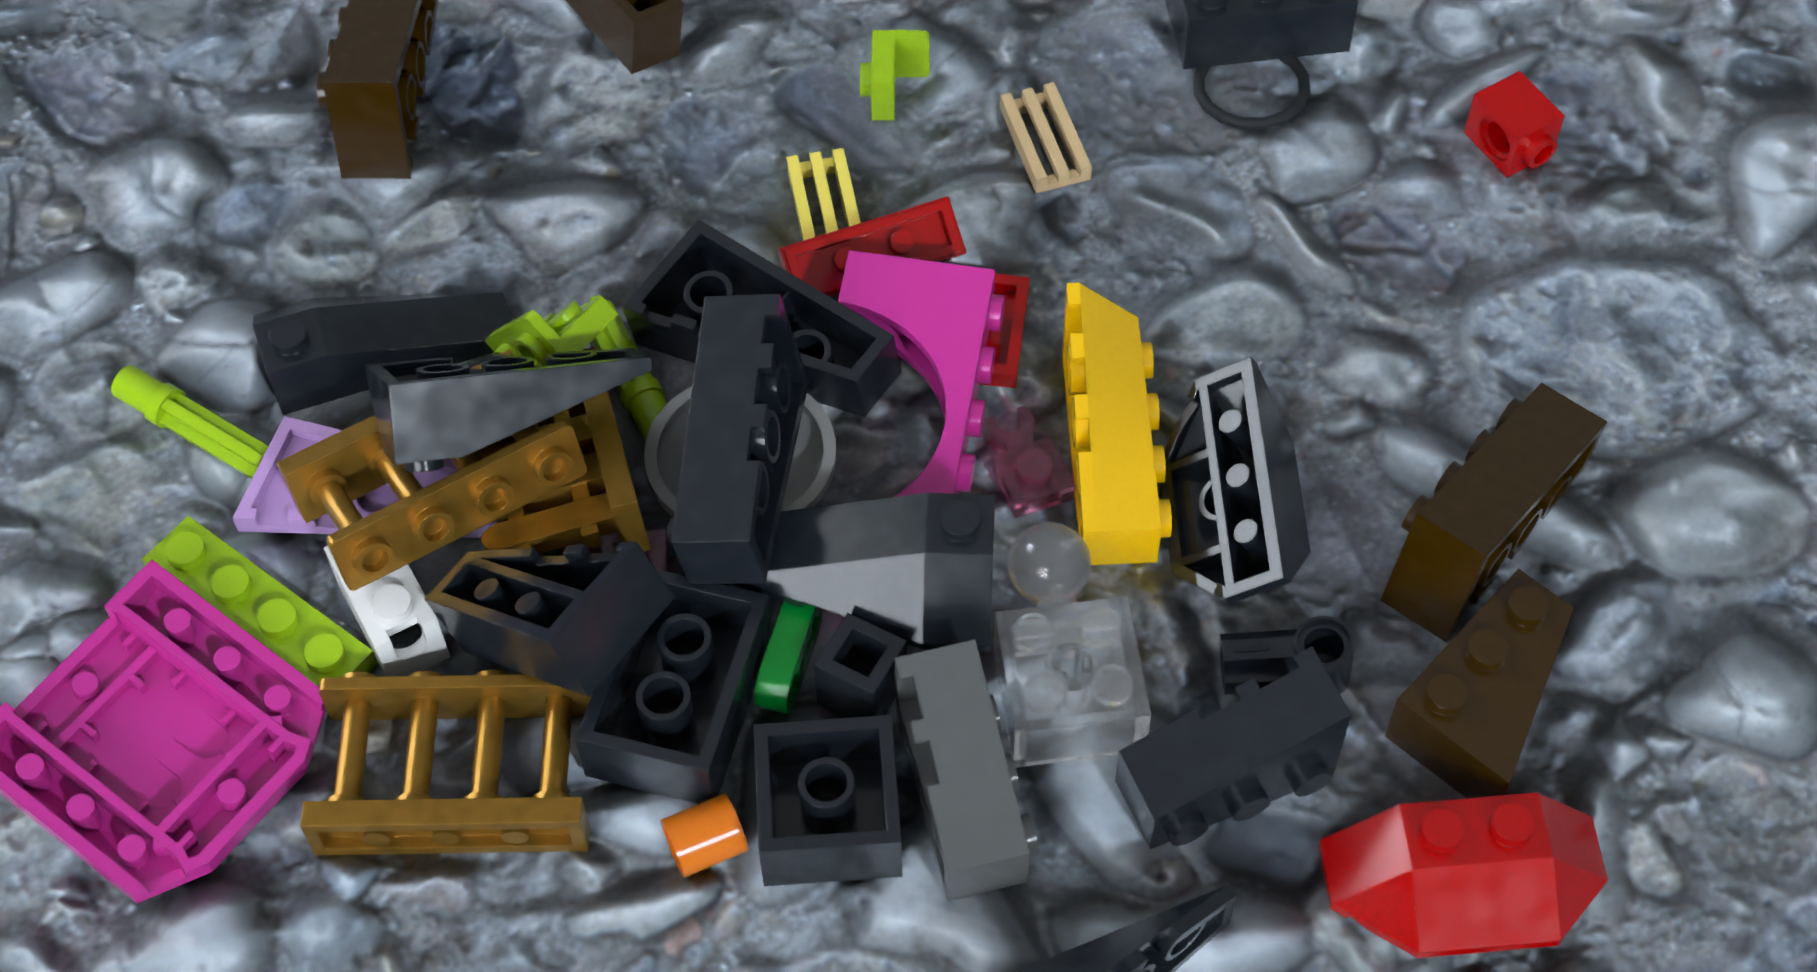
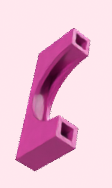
M849 250L838 302L894 335L898 356L909 363L931 387L940 404L945 420L941 440L928 465L911 484L894 497L922 493L959 494V491L970 493L974 478L976 455L967 454L970 437L981 438L986 400L977 399L980 383L991 384L995 363L996 348L987 346L989 331H1001L1005 308V295L995 294V270Z

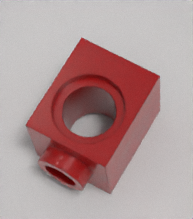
M1518 71L1474 94L1464 133L1508 178L1529 166L1537 168L1553 156L1558 146L1557 139L1565 115L1521 71Z

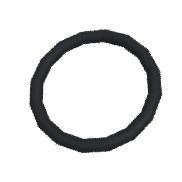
M1292 54L1284 55L1279 60L1288 65L1298 78L1299 91L1294 102L1283 111L1266 117H1242L1225 112L1209 98L1205 91V77L1211 67L1208 65L1199 66L1193 75L1194 96L1202 109L1220 123L1240 129H1268L1288 122L1303 110L1311 91L1309 74L1300 60Z

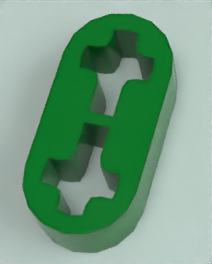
M783 602L758 673L754 695L756 706L786 714L792 711L818 638L823 609L808 604L798 607Z

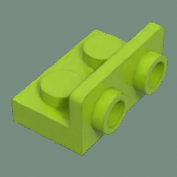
M602 296L583 306H580L574 300L556 315L551 312L545 318H542L536 311L531 310L493 331L485 339V342L494 351L493 355H499L510 349L516 357L533 358L534 366L546 365V355L583 351L618 313Z

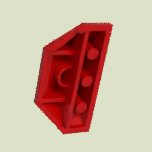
M1538 792L1398 804L1320 839L1318 845L1330 909L1347 919L1350 916L1373 934L1416 958L1558 946L1608 881L1592 816Z

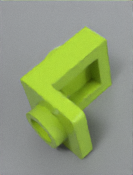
M872 30L871 62H860V97H871L872 120L895 121L896 77L925 78L930 75V34L928 31Z

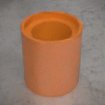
M726 793L660 820L666 841L683 878L748 851V844L741 823Z

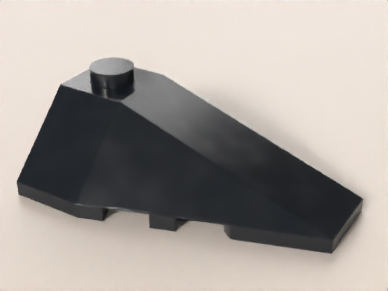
M635 348L555 352L546 355V365L534 366V359L530 357H513V354L491 355L489 360L481 363L482 369H470L467 364L453 363V357L430 358L366 365V376L384 454L395 465L403 464L404 470L407 472H428L442 469L444 467V459L464 457L652 371V360L650 356Z
M1227 885L1028 966L1019 972H1175L1230 923L1237 895Z

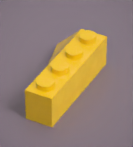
M1079 282L1067 283L1062 367L1080 566L1157 563L1161 538L1171 537L1172 515L1170 500L1158 498L1157 483H1165L1166 465L1163 445L1152 444L1151 430H1159L1160 421L1158 394L1147 393L1145 379H1153L1154 359L1152 343L1141 342L1139 318Z

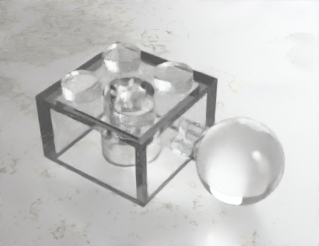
M1055 522L1039 523L1027 528L1016 538L1008 556V572L1014 587L1023 597L1036 603L1037 607L995 612L994 657L1010 753L1016 768L1116 756L1119 754V750L1147 736L1150 728L1151 710L1128 596L1084 602L1076 601V596L1084 589L1090 577L1092 566L1090 551L1084 539L1075 530Z

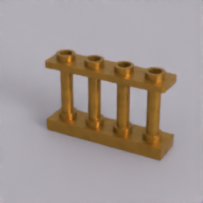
M509 349L499 355L513 354V352ZM481 363L470 369H482ZM375 415L276 462L295 506L305 523L307 524L328 513L338 528V531L327 537L326 543L345 584L351 591H356L584 476L587 472L574 429L564 419L542 430L537 424L518 431L512 434L517 442L483 459L477 451L464 457L450 458L458 471L425 488L421 486L412 472L404 470L403 464L395 465L384 454ZM388 484L399 501L363 518L352 501Z
M483 670L475 675L444 676L434 671H416L409 676L377 677L366 672H350L342 677L322 678L320 680L319 694L332 720L342 721L334 794L329 796L326 801H303L300 827L314 855L589 851L590 824L582 797H571L567 794L572 717H584L592 694L590 697L526 674L511 675L501 670ZM545 717L539 792L527 798H502L498 795L504 718ZM477 718L471 793L465 795L463 799H433L430 797L437 719ZM370 720H410L402 794L395 797L394 800H365L361 798Z

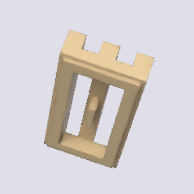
M1055 82L1044 84L1043 92L1035 94L1033 87L1023 89L1021 98L1013 99L1011 93L1000 95V111L1035 193L1091 180V163ZM1047 108L1073 169L1071 170L1066 165L1042 109ZM1020 114H1029L1054 174L1046 175Z

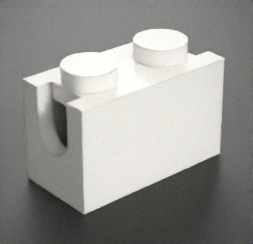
M324 547L338 585L371 650H373L385 677L409 676L413 672L423 671L450 658L438 619L424 600L425 595L408 564L356 591H351L345 584L329 547ZM418 623L422 631L421 637L414 644L406 648H393L389 636Z

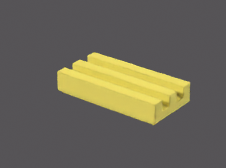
M844 148L833 149V157L822 159L821 151L809 153L810 161L799 162L798 155L786 157L787 171L802 241L815 237L803 178H814L825 233L838 230L826 178L828 174L835 173L847 227L861 223Z

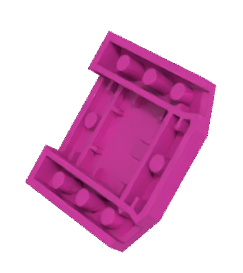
M152 559L104 605L109 617L15 709L6 702L0 706V794L135 903H140L213 872L308 771L326 713L325 705L319 694V687Z

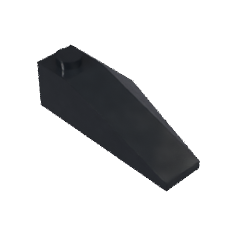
M503 292L311 298L254 315L253 328L269 382L282 414L286 415L369 390L366 365L453 357V363H461L491 354L494 351L488 346L485 339L493 331L513 320Z
M922 493L781 511L766 583H736L734 585L769 595V597L798 607L808 604L840 615L842 620L847 613H850L885 631L901 636L902 639L907 640L908 645L923 650H931L975 639L978 652H990L995 495Z

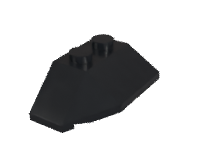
M1249 357L1194 380L1187 396L1191 401L1176 422L1164 451L1166 475L1165 483H1161L1162 498L1169 499L1171 505L1172 533L1171 537H1167L1172 574L1178 579L1229 604L1290 583L1311 553L1294 443L1258 364Z

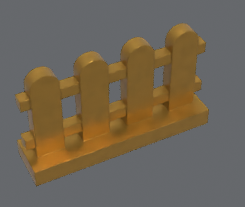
M594 346V347H590V348L584 349L583 351H586V350H596V348H595V346ZM603 392L536 423L542 430L552 425L551 423L554 424V422L556 423L563 419L567 420L574 429L582 455H586L583 458L587 472L584 476L493 521L497 522L508 519L507 521L494 524L485 530L481 538L484 550L534 547L537 553L541 554L583 541L585 546L589 548L602 544L601 536L618 532L621 542L637 541L643 551L651 550L609 392ZM510 435L477 450V452L483 459L517 441ZM605 491L607 492V493H603V494H600V495H596V496L590 497V495L598 494V493L605 492ZM573 500H574V502H571V503H568V504H564V505L557 506V507H554V508H550V509H546V510L539 511V512H536V513H532V514H529V515H525L526 513H530V512H533V511L541 510V509H544V508H548V507H551V506H555V505H558V504H562V503H566V502H569V501H573Z

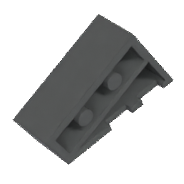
M976 640L896 657L897 724L947 901L1028 882L1030 856L1039 853L1037 836L1029 813L1020 815L1015 797V794L1020 792L1017 770L1012 755L1010 753L1004 754L1000 738L1001 722L993 695H989Z

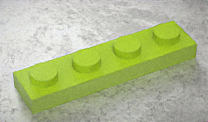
M187 516L141 559L144 565L151 559L318 687H320V680L322 678L342 677L350 672L369 673L378 664L373 650L190 516Z

